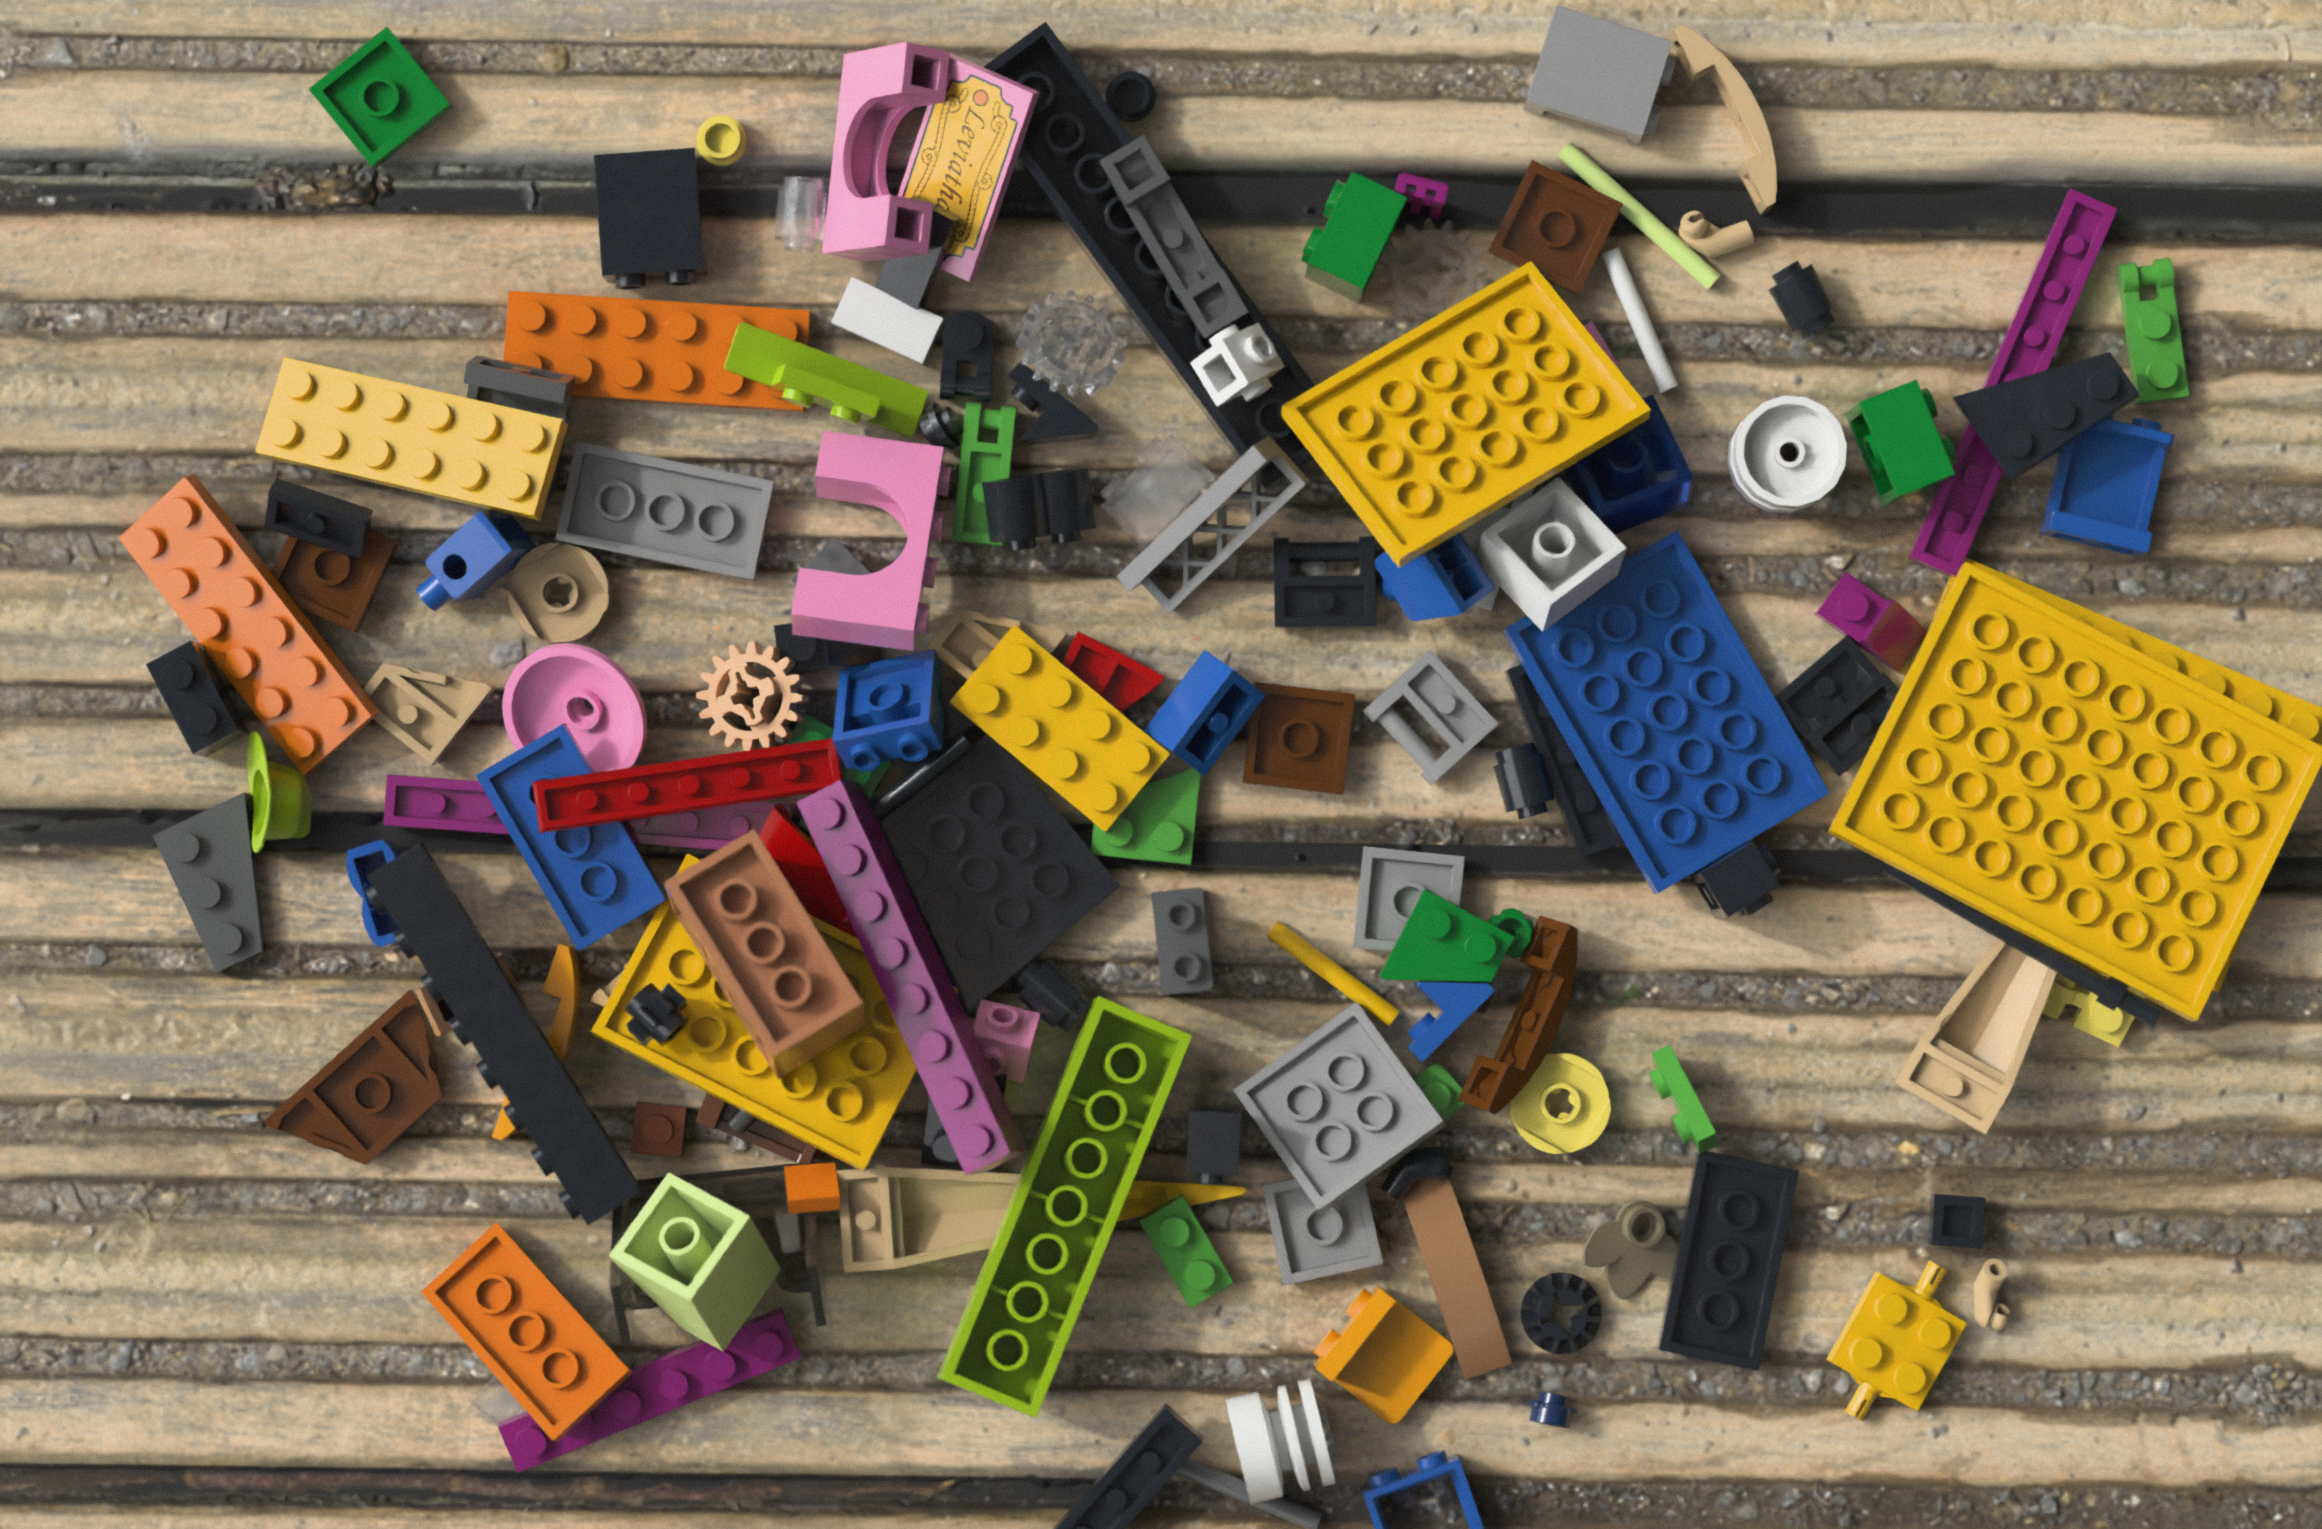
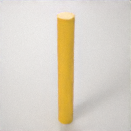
M1279 920L1266 936L1352 1001L1357 1002L1359 1006L1387 1027L1390 1026L1399 1014L1400 1010Z

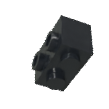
M1748 842L1738 846L1689 876L1714 917L1728 918L1736 912H1739L1740 916L1745 914L1749 916L1771 903L1773 898L1769 892L1780 886L1774 875L1781 871L1766 846L1759 848L1754 842Z

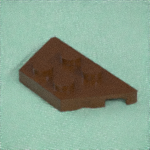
M413 990L407 991L264 1120L265 1124L275 1130H281L307 1140L306 1142L340 1153L344 1157L364 1165L371 1164L445 1097L417 994Z

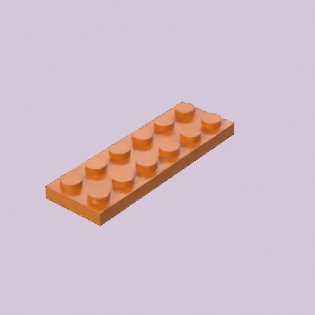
M508 291L503 361L576 375L572 398L804 413L805 407L782 399V391L728 372L724 369V363L736 328L742 322L809 346L810 310Z
M195 474L185 476L119 537L122 544L303 776L315 771L380 713Z

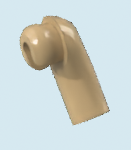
M1689 211L1681 218L1679 227L1681 239L1686 245L1707 257H1718L1754 244L1753 233L1746 220L1720 229L1704 219V213L1700 211Z
M1994 1258L1984 1263L1973 1284L1974 1318L1983 1328L1987 1325L1999 1331L2004 1329L2008 1320L2007 1316L2010 1313V1308L2006 1304L1995 1302L1998 1291L2008 1275V1268L2004 1262Z

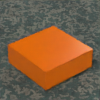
M835 1162L784 1166L789 1214L840 1210V1194Z

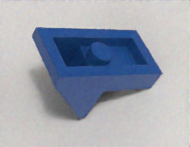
M1414 982L1441 1012L1435 1018L1427 1012L1407 1032L1413 1040L1406 1048L1420 1062H1423L1495 990L1486 983Z

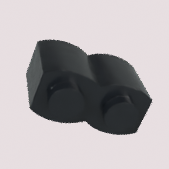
M1088 468L1065 469L982 482L990 543L1005 542L1006 551L1035 548V538L1051 535L1052 544L1082 540L1081 531L1096 528Z

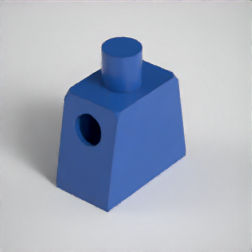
M480 510L425 560L426 566L433 574L419 585L416 591L423 602L433 611L440 609L451 598L456 601L475 599L516 567L519 560L537 546L511 514L494 510ZM465 562H466V566H467V570H466V571H465V568H464V563H465Z
M1460 532L1398 568L1386 551L1375 559V566L1381 575L1379 579L1380 593L1388 601H1397L1407 618L1412 621L1462 614L1495 589Z

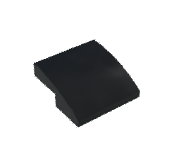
M1846 635L1775 696V699L1793 730L1838 776H1841L1868 752L1899 689L1884 672H1879L1853 640Z

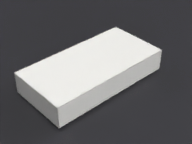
M851 277L831 324L924 366L944 322V318L922 308L916 310L882 290Z

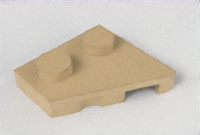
M958 608L927 648L929 650L935 649L941 660L968 680L1014 624L1051 655L1065 639L1067 633L1058 628H1049L1021 622L1020 620L996 617Z
M383 663L363 688L364 692L380 711L373 720L434 766L495 690L486 683Z

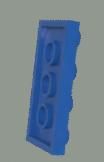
M561 724L475 776L577 950L581 951L668 900V897L624 822L540 834L532 782L595 773L568 726Z

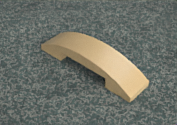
M1681 24L1673 28L1668 39L1673 41L1672 47L1691 82L1707 74L1713 80L1753 157L1743 162L1737 172L1759 214L1762 215L1768 212L1776 203L1777 193L1775 153L1763 113L1747 83L1725 55L1699 33Z

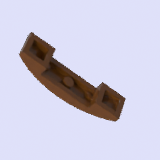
M1539 916L1531 934L1530 942L1519 961L1533 968L1528 983L1494 1059L1478 1054L1458 1101L1495 1115L1523 1089L1534 1075L1558 1033L1570 999L1577 964L1578 934L1576 927Z

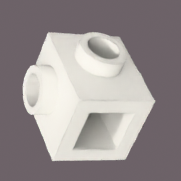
M1259 323L1241 331L1238 330L1235 324L1222 330L1209 340L1212 347L1191 362L1192 367L1216 406L1222 405L1241 395L1246 402L1258 397L1272 387L1269 378L1285 367L1275 351L1273 343L1266 336Z

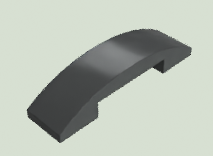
M1145 135L1100 160V164L1136 229L1203 338L1208 337L1248 313L1247 308L1224 269L1220 268L1171 185L1168 174Z

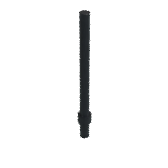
M1889 864L1886 865L1883 873L2097 995L2096 1001L2112 1011L2117 1007L2152 1028L2162 1014V1009L2127 990L2129 985L2111 976L2108 979L2069 956L2004 925Z

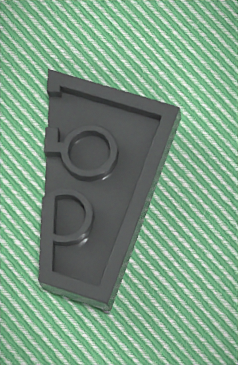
M246 792L153 835L216 973H221L266 952L260 892L257 890L254 857L256 856L251 842L249 794Z

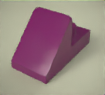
M1847 572L1843 573L1814 614L1844 636L1848 635L1855 644L1896 673L1901 669L1927 632L1895 599L1885 600Z

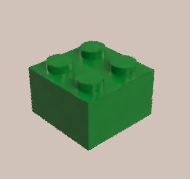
M1353 171L1346 184L1337 180L1324 206L1323 216L1329 220L1324 229L1315 225L1302 252L1301 261L1307 264L1305 278L1359 304L1402 216L1407 197Z
M1917 379L1860 401L1845 413L1882 507L1939 485L1955 474L1952 465L1957 464L1954 448L1946 435L1939 436L1933 418L1938 416L1935 401L1927 388L1920 389Z

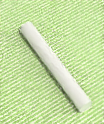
M1618 247L1602 254L1601 258L1660 394L1678 387V382L1620 248Z

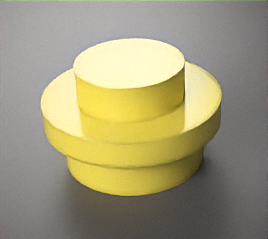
M720 115L706 120L701 125L697 133L696 143L701 156L708 163L724 167L736 163L744 155L747 147V136L744 128L737 120L729 116Z

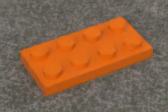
M497 1222L421 1291L529 1415L556 1443L633 1373L509 1233Z

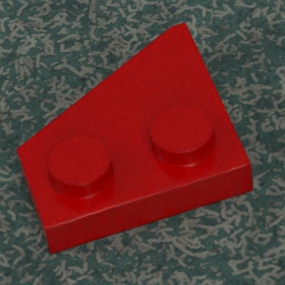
M1079 631L1062 661L1066 668L1121 713L1158 687L1165 677Z

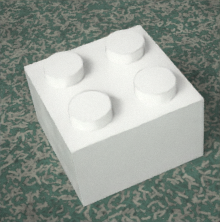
M1558 476L1482 533L1476 559L1488 575L1543 632L1618 576L1627 547Z

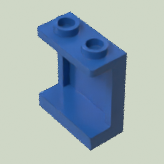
M2111 415L2059 450L2040 534L2139 557L2147 554L2153 534L2147 532L2166 450L2172 446L2175 435L2162 432L2163 424L2156 421L2133 418L2132 424L2112 420L2113 415Z

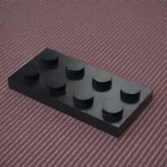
M1697 1151L1657 1345L1658 1350L1759 1371L1799 1170L1709 1151L1699 1154Z

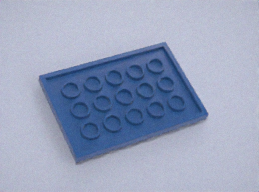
M1678 530L1624 560L1618 576L1542 632L1528 616L1502 630L1654 894L1660 893L1830 793Z

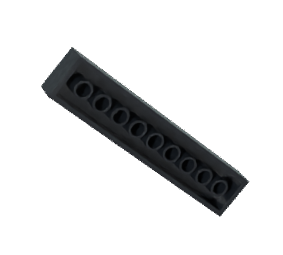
M1045 21L984 66L988 70L1040 92L1017 162L1237 460L1253 445L1270 436L1300 469L1314 458L1283 419L1281 410L1282 405L1315 387V385L1197 227L1220 268L1224 269L1248 310V313L1208 337L1203 338L1150 253L1100 164V160L1134 140ZM1259 323L1266 336L1273 343L1275 351L1285 367L1269 378L1272 387L1258 397L1246 402L1241 395L1222 405L1216 406L1192 367L1191 362L1212 347L1209 340L1222 330L1235 324L1238 330L1241 331ZM1272 461L1261 471V492L1263 493L1269 492L1287 478Z

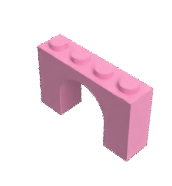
M903 42L844 54L823 254L863 262L928 254L934 203L891 195L886 181V161L892 136L901 119L914 108L945 102L950 52Z
M823 430L815 475L816 497L867 504L881 508L896 518L903 527L908 540L903 552L892 564L871 574L850 575L799 568L791 613L792 635L914 651L917 633L926 635L930 604L922 603L924 587L934 588L937 558L929 557L931 542H941L945 512L937 511L939 496L948 497L952 467L943 466L944 447Z

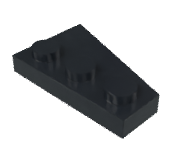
M2108 352L1953 397V402L2011 483L2137 399L2139 392L2112 354Z

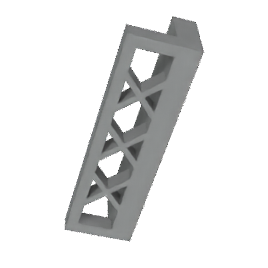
M1270 436L1253 445L1139 554L1117 578L1129 591L1142 584L1168 614L1171 613L1307 485L1310 480ZM1271 461L1291 482L1281 494L1261 492V471ZM1249 482H1251V492L1241 491ZM1232 499L1251 500V522L1247 526L1227 525V503ZM1261 501L1271 502L1261 512ZM1217 514V524H1207ZM1197 532L1217 533V555L1212 559L1193 557V536ZM1227 534L1237 535L1227 544ZM1183 546V556H1173ZM1164 564L1183 565V587L1174 595L1154 575ZM1193 566L1203 567L1193 576Z

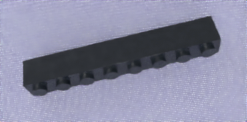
M423 842L366 876L372 885L365 890L371 903L381 916L389 912L399 927V930L393 933L399 947L408 959L417 955L427 971L426 974L420 977L425 988L436 1003L444 999L455 1015L448 1020L453 1032L464 1047L472 1042L481 1056L482 1060L475 1064L481 1076L491 1090L500 1086L510 1103L504 1106L503 1109L518 1133L527 1129L537 1144V1147L531 1150V1154L546 1176L554 1172L565 1190L558 1193V1196L570 1216L575 1220L582 1215L587 1225H590L641 1192L640 1184Z

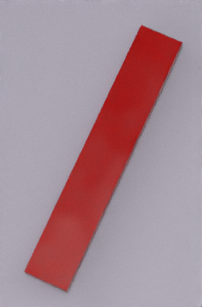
M833 738L535 781L532 782L539 832L541 834L812 794L840 779L843 780L840 755L833 744Z

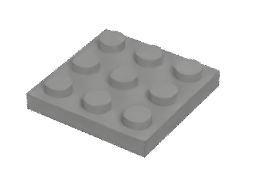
M1357 1002L1233 1090L1321 1215L1446 1126Z

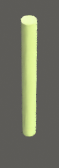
M1569 142L1557 157L1594 190L1623 203L1619 212L1707 290L1721 275L1686 245L1675 233L1572 142Z

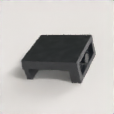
M683 148L594 155L601 268L604 279L608 283L615 282L616 289L634 290L645 288L646 280L666 279L667 286H687L696 284V276L708 275L707 264L704 260L698 176H701L700 156L696 149Z

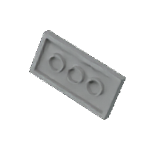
M576 441L555 540L566 544L755 582L775 482Z

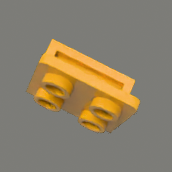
M1377 1284L1371 1292L1363 1288L1345 1311L1351 1318L1338 1333L1332 1328L1314 1350V1353L1319 1356L1314 1365L1332 1382L1333 1380L1336 1381L1387 1423L1396 1424L1404 1417L1451 1357L1453 1346L1446 1338Z

